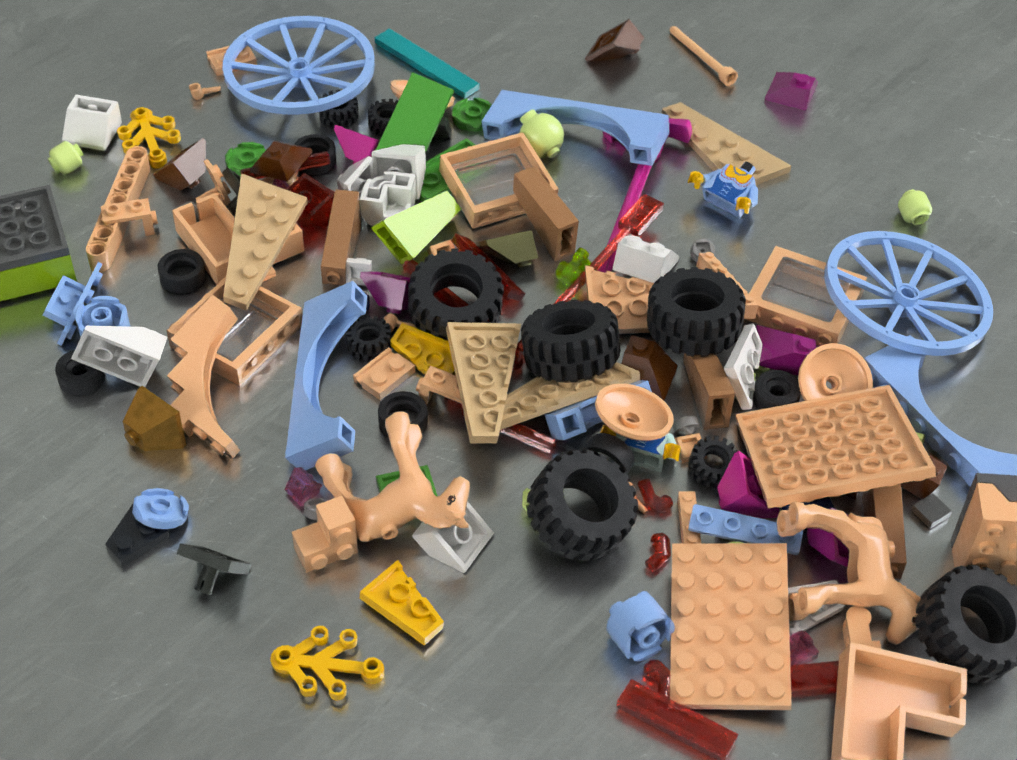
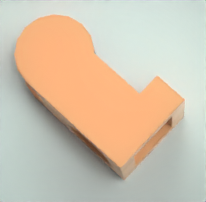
M852 606L846 612V619L842 626L845 648L852 642L881 649L880 641H872L869 626L872 616L864 607Z

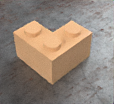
M342 495L316 505L318 522L292 531L294 549L306 573L322 569L330 563L341 559H348L358 553L355 519Z

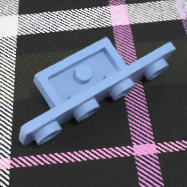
M97 263L86 286L64 275L62 276L42 315L65 326L57 344L62 346L65 338L71 339L77 327L73 325L74 320H76V311L83 302L89 303L94 293L90 288L92 285L97 287L103 275L99 272L102 263Z
M697 504L693 506L688 530L691 532L742 543H787V553L794 555L799 554L803 535L802 530L793 536L781 537L777 531V522Z

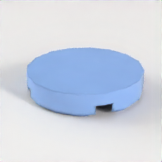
M160 488L147 489L141 492V496L134 498L132 513L143 525L156 529H171L182 525L187 520L189 504L181 495L180 498L174 496V492L171 490Z

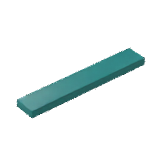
M390 28L374 37L375 44L439 84L453 89L454 93L464 99L480 89V83Z

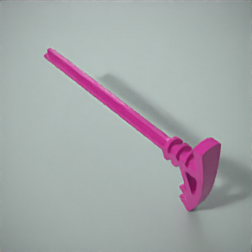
M669 118L668 137L689 143L692 135L691 122L688 119ZM603 131V136L610 143H613L616 138ZM664 142V144H663V146H662V148H661V150H660L658 156L656 157L654 163L658 162V160L660 159V154H661L662 151H663V147H664V145H665V142ZM638 164L597 271L604 273L607 271L612 272L618 243L626 236L652 166Z

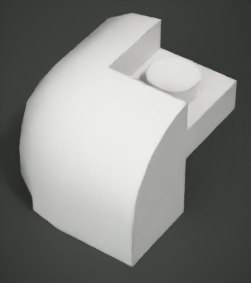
M384 171L382 176L375 177L372 180L368 178L359 199L360 212L364 220L373 226L390 216L414 206L416 174Z

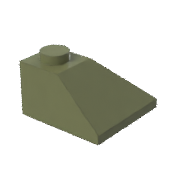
M532 230L475 242L477 248L508 264L517 263L518 267L531 265V260L538 258Z

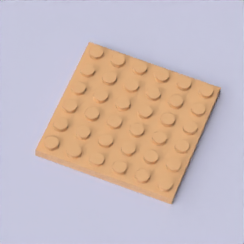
M890 385L736 414L739 431L768 508H780L791 504V502H811L815 499L838 497L842 494L857 491L865 492L873 488L895 486L900 483L922 481L926 478L936 477L935 466Z

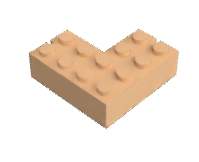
M216 193L196 200L199 222H196L192 202L172 210L176 232L190 250L199 253L203 258L205 270L216 285H218L220 280L225 278L227 274L235 217ZM295 224L273 264L304 251L303 233L297 224Z
M850 642L839 655L831 760H903L905 727L952 738L965 726L966 700L962 698L966 695L967 669Z

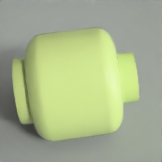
M63 141L49 151L50 157L47 159L57 174L61 172L64 175H68L82 166L81 156L84 154L77 144L72 145L68 141Z
M908 190L898 201V208L906 223H912L913 225L923 224L932 213L929 199L922 191Z

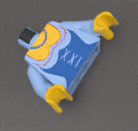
M744 162L740 168L726 164L722 169H717L708 174H701L697 171L690 173L687 182L695 183V189L703 186L704 200L739 219L743 213L748 214L749 210L758 204V188L755 184V178L752 176L756 169L749 162Z

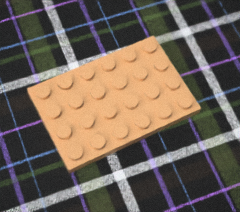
M787 543L672 544L671 620L674 622L675 630L671 633L670 708L791 710Z

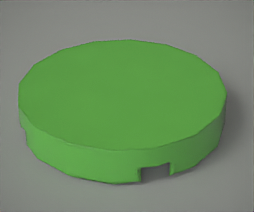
M468 98L462 99L452 108V120L460 129L474 132L482 131V120L492 104L481 98H474V100L469 101Z
M242 142L237 144L238 147L234 149L232 147L227 151L225 155L226 168H230L239 176L241 174L250 177L258 176L251 173L249 169L265 152L266 149H264L263 145L255 142Z

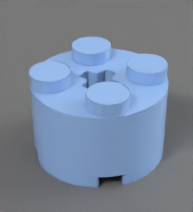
M112 296L94 297L91 299V303L85 306L83 303L76 311L75 319L80 338L86 326L131 327L125 305L123 306L119 299Z
M642 591L624 602H616L609 609L611 616L606 626L607 633L628 659L630 657L637 662L647 660L662 650L660 644L665 639L669 642L671 633L675 630L674 622L647 591Z

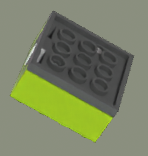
M50 185L0 196V301L57 288L63 275L77 282Z

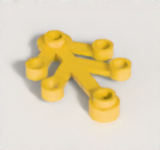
M136 108L130 114V123L117 129L118 138L125 140L122 143L123 152L126 153L131 147L139 146L145 139L150 150L148 155L150 167L160 169L167 163L166 153L158 147L155 137L167 140L171 144L179 143L181 136L179 130L174 129L176 126L173 116H164L163 118L154 116L148 108ZM150 124L162 126L163 129L169 131H164L158 128L151 127ZM137 127H141V130L132 139H130L132 137L131 133Z
M316 626L311 630L310 637L294 647L289 645L280 646L272 652L270 657L273 669L281 674H289L299 686V691L304 697H311L316 694L317 682L315 678L306 676L300 667L311 668L328 689L330 698L336 701L345 698L347 694L346 684L342 680H336L330 671L361 674L363 681L367 684H377L384 678V665L381 660L375 657L367 658L364 662L334 658L346 649H353L357 645V633L352 629L343 630L340 633L339 640L314 656L304 655L316 646L325 645L329 640L327 628ZM317 634H324L322 638L315 637ZM347 637L353 638L351 641H345L344 639ZM286 656L289 657V658L286 659V660H282V659H281L282 657H286ZM369 667H377L375 670L367 669ZM306 684L313 685L310 689L303 688ZM337 687L342 689V691L338 693L333 692L332 690Z

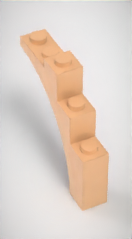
M212 295L170 339L176 346L175 353L182 360L172 369L167 377L173 383L171 386L172 390L179 395L172 402L171 406L180 412L184 434L190 438L195 433L203 441L208 438L212 441L210 445L219 454L223 455L226 452L234 458L240 449L217 422L211 403L210 380L216 353L226 334L238 319L229 306Z

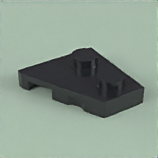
M133 504L105 543L107 551L122 568L169 538L166 529L152 528L139 522L132 513Z

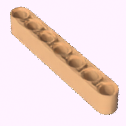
M134 146L128 149L104 205L139 200L150 173V163L146 148ZM100 213L86 246V253L92 271H94L98 262L102 263L99 270L100 273L110 269L130 221L104 225L102 213Z

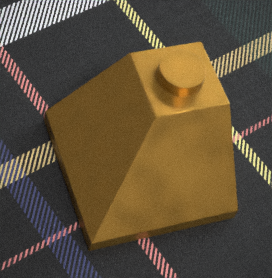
M144 386L138 388L122 421L125 439L132 446L137 445L144 451L183 449L186 446L180 412Z

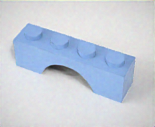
M646 380L631 383V385L651 391L649 382ZM597 396L544 414L552 439L566 440L587 432V429L591 426L603 422L595 408Z

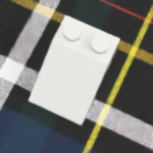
M625 236L618 243L612 270L654 283L661 276L664 277L679 261L680 256L672 250L665 248L662 244L647 243L637 236Z
M86 326L71 359L137 386L145 387L160 360L168 337L145 327Z

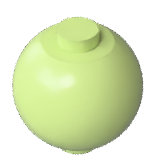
M533 109L520 118L523 125L519 133L523 132L539 158L549 157L550 159L560 152L559 148L563 144L564 131L561 123L554 116L546 113L537 114Z

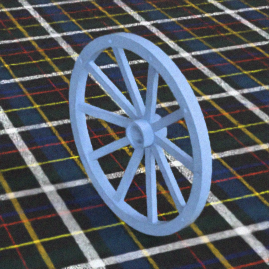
M291 16L259 24L235 39L223 58L225 83L236 98L258 110L285 115L317 113L346 103L365 89L375 69L372 45L360 31L341 21L318 16ZM317 28L304 58L297 57L287 29ZM325 30L333 31L349 38L310 63ZM281 31L291 60L289 62L285 61L255 42V40L267 34ZM354 44L359 46L365 56V59L320 67ZM246 46H249L282 68L235 62V59ZM364 67L353 83L320 76L321 74ZM232 69L281 76L240 85L235 79ZM313 81L342 88L343 90L318 99L310 84ZM288 82L273 100L262 98L249 92ZM294 87L304 88L311 100L304 102H282Z
M888 231L858 233L838 243L827 260L824 271L825 285L836 307L860 330L889 346L921 355H954L976 346L984 338L991 326L993 305L990 295L979 277L960 259L926 240ZM866 245H882L893 285L856 248ZM891 245L924 254L909 284L902 283ZM848 252L884 289L837 269L838 261ZM930 258L945 265L958 276L922 291L916 288ZM839 279L884 299L849 300L840 285ZM966 284L973 293L978 306L923 299ZM888 307L893 314L886 327H883L868 318L859 309ZM927 309L980 314L979 325L973 332H970ZM918 315L956 333L962 338L936 342ZM899 317H909L924 340L910 338L893 332L892 330Z

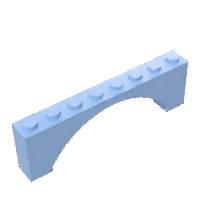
M501 90L482 120L484 139L497 140L518 134L523 125L520 118L528 111L534 109L537 114L546 113L554 116L561 124L584 125L602 130L624 145L630 154V163L649 166L653 165L669 135V117L666 114Z
M354 281L304 302L285 458L301 472L315 467L317 459L323 455L332 453L341 457L354 452L355 430L340 416L332 418L324 415L319 403L320 378L331 352L350 326L360 316L366 314L367 295Z
M887 346L864 357L872 374L873 388L890 385L915 432L925 434V441L932 450L936 451L947 462L949 467L954 469L965 480L968 486L971 487L976 473L1017 475V455L998 452L974 444L951 431L932 413L921 393L918 370L922 368L926 355Z

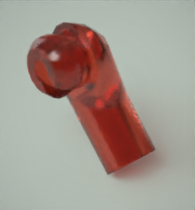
M642 479L637 483L645 504L659 513H665L668 509L672 508L673 500L671 497L663 495L660 498L656 495L650 479Z
M655 533L650 539V542L653 543L652 547L655 548V553L645 561V565L652 572L656 571L671 557L670 539L664 533Z
M649 660L644 665L643 672L646 676L658 682L656 698L661 701H670V670L660 660Z

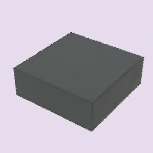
M933 493L914 504L911 510L930 529L949 518L952 512Z

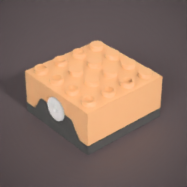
M975 474L951 537L954 568L959 566L966 567L967 565L980 566V569L987 567L994 570V574L1000 573L1007 577V582L1011 585L1015 584L1017 586V475Z

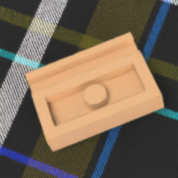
M229 46L206 52L207 59L210 61L216 76L223 75V58ZM248 46L235 59V62L257 65V59Z
M388 347L353 375V380L356 384H361L362 388L371 395L382 400L415 373V365L398 353H393L391 348Z

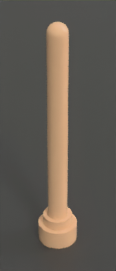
M676 26L670 27V33L714 69L723 84L730 86L736 82L738 73L732 67L722 66Z

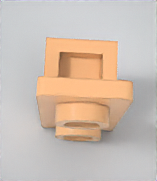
M206 159L203 162L215 187L195 199L198 200L216 193L223 204L227 206L231 202L228 197L231 191L225 181L221 182L220 178L223 177V174L217 164L212 165Z
M148 198L101 206L104 225L142 219L145 236L155 235L153 225L158 224L155 210L150 211Z
M430 366L425 376L419 379L416 391L419 392L418 395L426 402V406L434 393L462 404L455 375Z

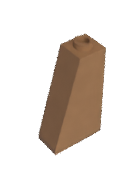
M535 166L515 173L513 192L552 259L558 261L575 254L579 220Z
M335 190L321 262L322 284H346V261L348 258L354 257L361 230L359 192Z
M684 353L683 363L703 430L729 427L735 392L717 355L710 353L705 357H701V355L691 357Z
M900 483L895 486L873 488L862 494L864 517L879 519L883 525V530L886 532L888 541L894 542L895 554L893 558H890L894 579H901L907 564Z

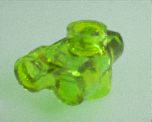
M578 248L572 256L573 259L570 263L562 261L556 269V278L561 280L563 286L568 289H572L575 284L583 282L585 265L592 266L588 259L589 253L584 248Z

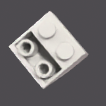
M75 95L67 107L62 142L68 141L72 145L77 144L81 147L105 151L122 123L118 102Z

